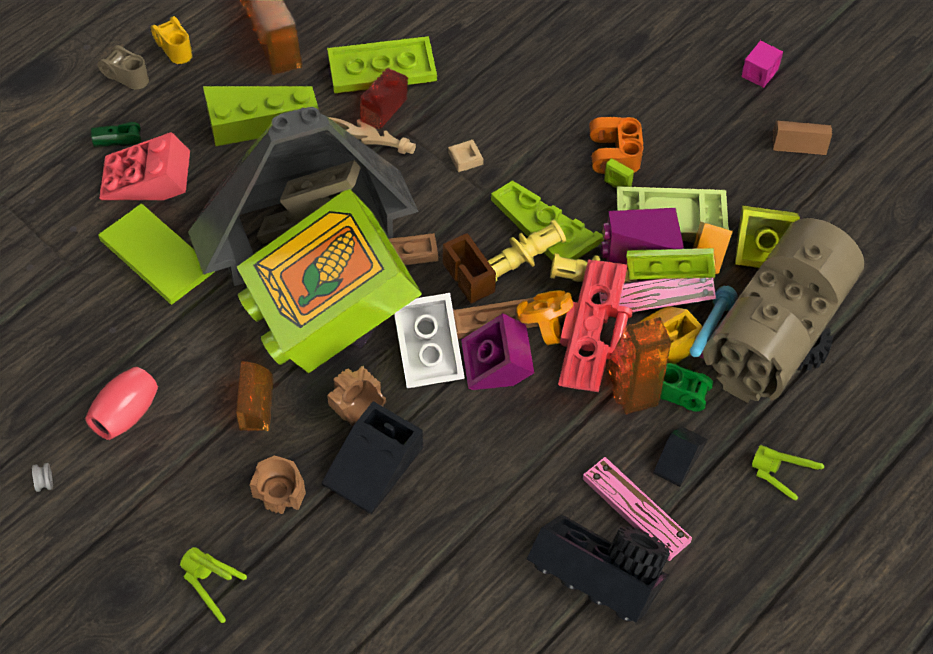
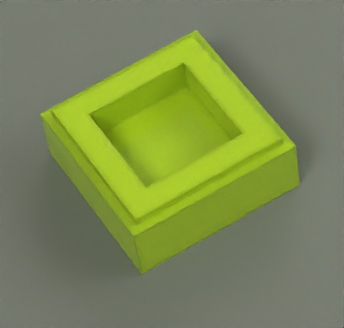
M611 158L606 163L604 181L615 188L617 186L632 187L634 170Z

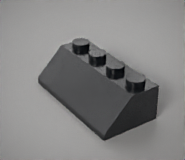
M564 515L558 516L541 527L527 557V560L534 563V567L540 572L553 574L561 579V583L566 587L584 592L592 602L598 605H606L615 610L616 615L621 619L634 621L635 623L646 614L669 576L661 571L659 577L651 578L649 576L646 578L640 573L639 575L634 574L633 570L624 569V565H618L615 562L616 560L611 559L610 554H608L612 542Z

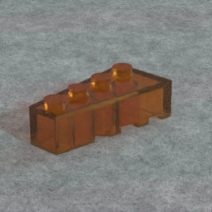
M240 0L242 6H245L248 19L251 18L253 30L257 33L272 74L275 75L302 68L296 25L284 1Z
M661 317L625 326L606 365V370L614 386L613 394L615 401L618 405H622L625 414L659 405L672 342Z

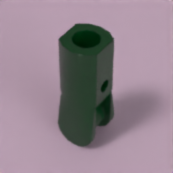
M129 122L117 126L91 128L93 146L137 145L141 142V136L138 134L141 130L140 124Z

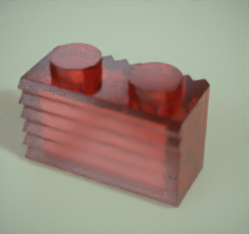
M385 69L380 74V77H377V80H374V83L369 86V89H366V92H363V95H361L360 121L374 128L381 129L407 100L409 78L392 69Z

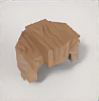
M364 366L355 372L348 368L342 371L341 374H338V377L334 378V392H330L327 395L329 406L344 421L350 422L352 426H354L373 401L382 407L386 403V398L381 393L380 382L367 369H364Z
M274 455L258 462L250 482L252 497L264 501L265 508L267 510L270 509L271 512L283 514L286 507H293V509L299 510L306 491L304 480L294 461Z

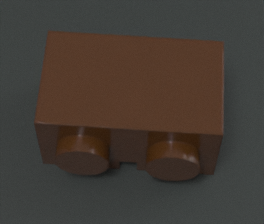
M468 233L443 244V265L455 282L458 281L459 288L471 304L495 293L496 272Z

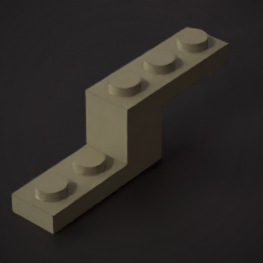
M355 160L288 181L280 199V202L287 210L265 217L257 238L262 244L274 241L331 200L328 197L329 195L354 188L361 167Z

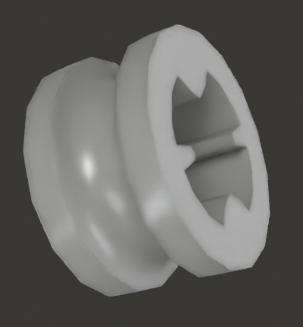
M44 463L43 467H38L37 464L33 465L32 476L36 492H40L44 487L47 490H52L53 479L50 464Z

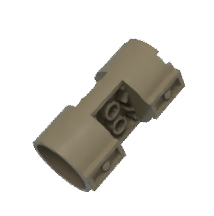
M814 218L799 219L789 226L709 338L703 350L706 365L712 364L719 373L716 378L723 384V390L747 403L750 400L759 401L761 397H769L772 401L781 395L864 270L863 254L856 242L847 233L829 222Z

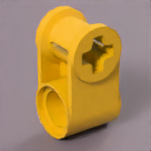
M175 16L170 17V21L156 26L154 24L151 26V32L156 43L164 50L173 63L184 64L190 61L192 50L189 35Z

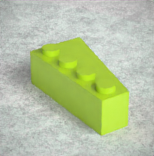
M203 86L216 146L258 139L271 125L273 118L279 114L307 107L318 109L312 86Z

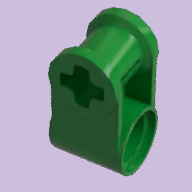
M667 363L659 368L653 390L655 395L662 400L678 404L691 411L699 412L704 410L706 406L705 397L707 392L712 389L713 381L703 373L693 372L676 364Z

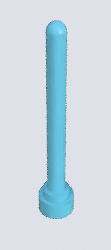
M721 286L715 292L716 299H713L715 306L690 348L691 356L699 357L724 311L730 310L737 301V292L732 287Z

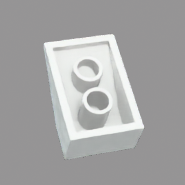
M450 293L416 298L394 314L407 389L465 379Z

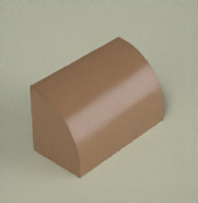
M776 121L773 129V150L826 155L832 137L831 125Z

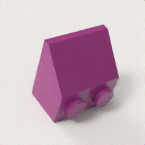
M502 313L461 340L468 388L471 390L514 386L534 374L526 324Z

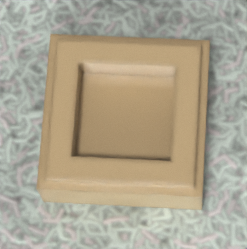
M473 140L448 147V153L458 172L483 165V157Z

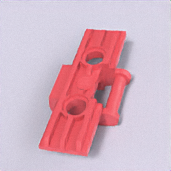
M588 259L578 303L573 302V307L567 312L561 334L560 344L567 347L559 378V386L599 392L606 359H622L623 352L621 347L628 318H631L633 312L628 307L619 306L628 268L627 264ZM602 292L607 295V300L602 304H594L591 301L596 293ZM609 317H615L616 322L609 347V345H605L600 340L603 323H607ZM579 350L594 351L591 356L583 357L579 354Z

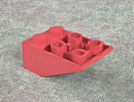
M170 132L106 155L99 198L101 200H166L186 193L190 150Z

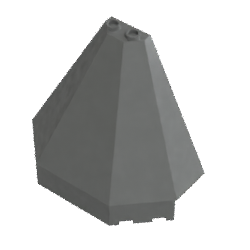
M307 107L282 113L273 118L271 125L225 176L188 233L203 275L228 268L233 284L237 286L245 283L237 266L254 255L239 215L280 204L283 191L290 180L355 160L361 169L356 184L351 190L373 212L388 239L393 238L392 219L419 211L400 170L333 120L320 114L317 108Z

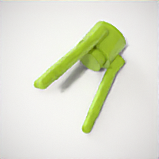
M763 445L759 446L752 463V467L759 469L756 476L767 480L793 500H797L798 496L769 473H776L781 461L817 470L824 468L822 463L780 453Z
M193 547L185 553L180 563L181 568L187 571L184 579L193 585L217 619L224 623L226 621L225 617L197 579H205L211 572L226 580H231L232 576L246 580L247 576L216 560L208 553H203L197 547Z

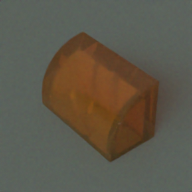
M241 361L236 410L240 430L270 431L273 375L264 366L246 361Z

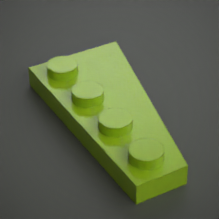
M513 180L491 193V201L527 236L547 227L553 219L556 220L566 237V241L564 243L560 241L546 249L544 253L552 261L555 253L559 254V257L579 259L604 241L601 233L597 231L591 232L585 228L584 223L576 218L571 220L562 214L561 209L554 205L548 206L540 201L541 197Z

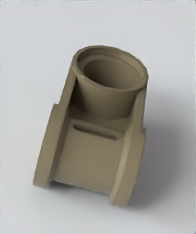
M115 45L112 48V53L106 59H101L98 62L99 70L106 77L114 79L131 89H141L149 83L144 59L122 46Z

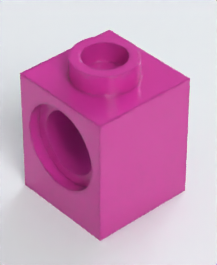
M760 40L745 59L741 77L764 88L779 70L783 51Z

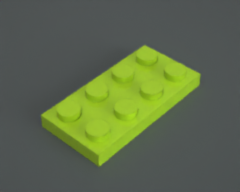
M429 36L327 48L334 93L437 81V72Z

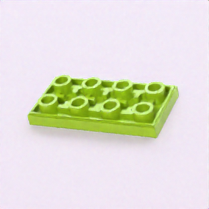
M142 203L98 234L103 244L171 305L215 273L214 271L203 275L195 250Z

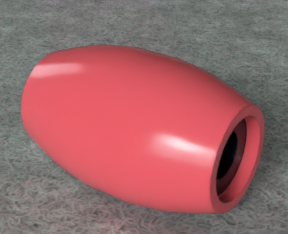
M133 367L119 374L98 393L92 402L85 418L88 426L97 435L106 440H111L126 432L141 419L152 404L158 390L156 381L150 374L139 367Z

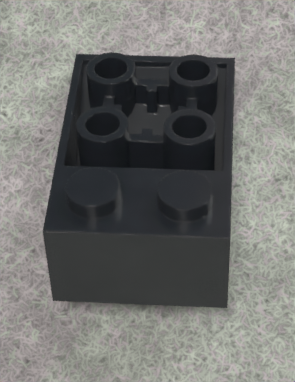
M373 401L354 424L324 477L322 485L372 515L423 449V430Z

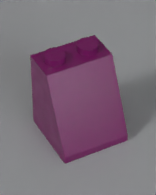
M676 208L608 211L607 223H603L602 226L603 239L605 241L601 242V257L606 258L607 262L627 264V251L684 249Z

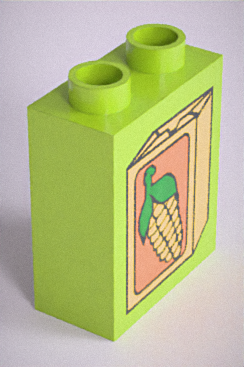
M351 189L341 192L237 266L247 285L246 289L238 293L240 302L255 321L259 322L264 318L270 328V331L261 336L266 350L279 365L291 359L308 373L422 295L373 212Z

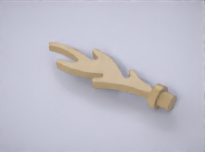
M328 117L339 126L345 128L355 138L361 139V142L365 145L376 144L396 147L398 152L402 154L406 152L413 154L416 144L411 143L409 139L403 137L401 140H398L391 136L388 131H384V136H380L372 125L363 120H357V125L359 126L357 127L347 121Z

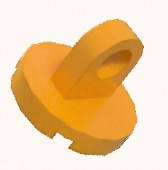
M561 290L549 291L533 297L534 301L529 304L527 300L522 301L516 307L518 320L521 323H538L544 342L547 345L559 344L562 330L558 316L563 315L573 307L571 294L568 292L565 294V291Z

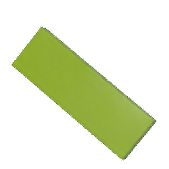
M714 248L627 251L626 255L629 280L714 278L716 273Z

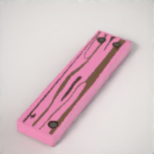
M673 278L624 283L619 306L628 307L633 312L716 299L713 278ZM599 292L602 304L607 300V295Z
M606 457L583 474V480L630 525L640 529L642 533H649L650 537H656L659 539L658 542H663L666 545L665 547L670 550L669 561L691 543L692 537Z

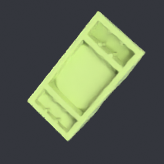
M617 186V211L676 208L681 236L684 241L694 244L700 221L729 230L726 190Z

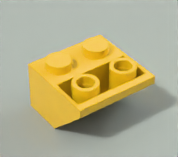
M667 306L627 328L623 339L649 369L657 375L662 365L667 363L676 364L691 355L690 348L703 326L687 309Z

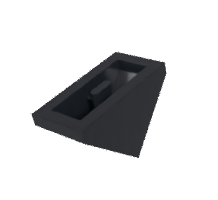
M680 426L670 434L654 469V474L681 487L708 439Z

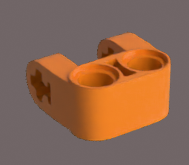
M599 117L593 119L589 124L590 138L598 143H615L616 147L595 150L591 156L593 170L597 173L605 174L606 163L612 158L634 170V173L638 171L641 166L643 153L641 123L631 117Z

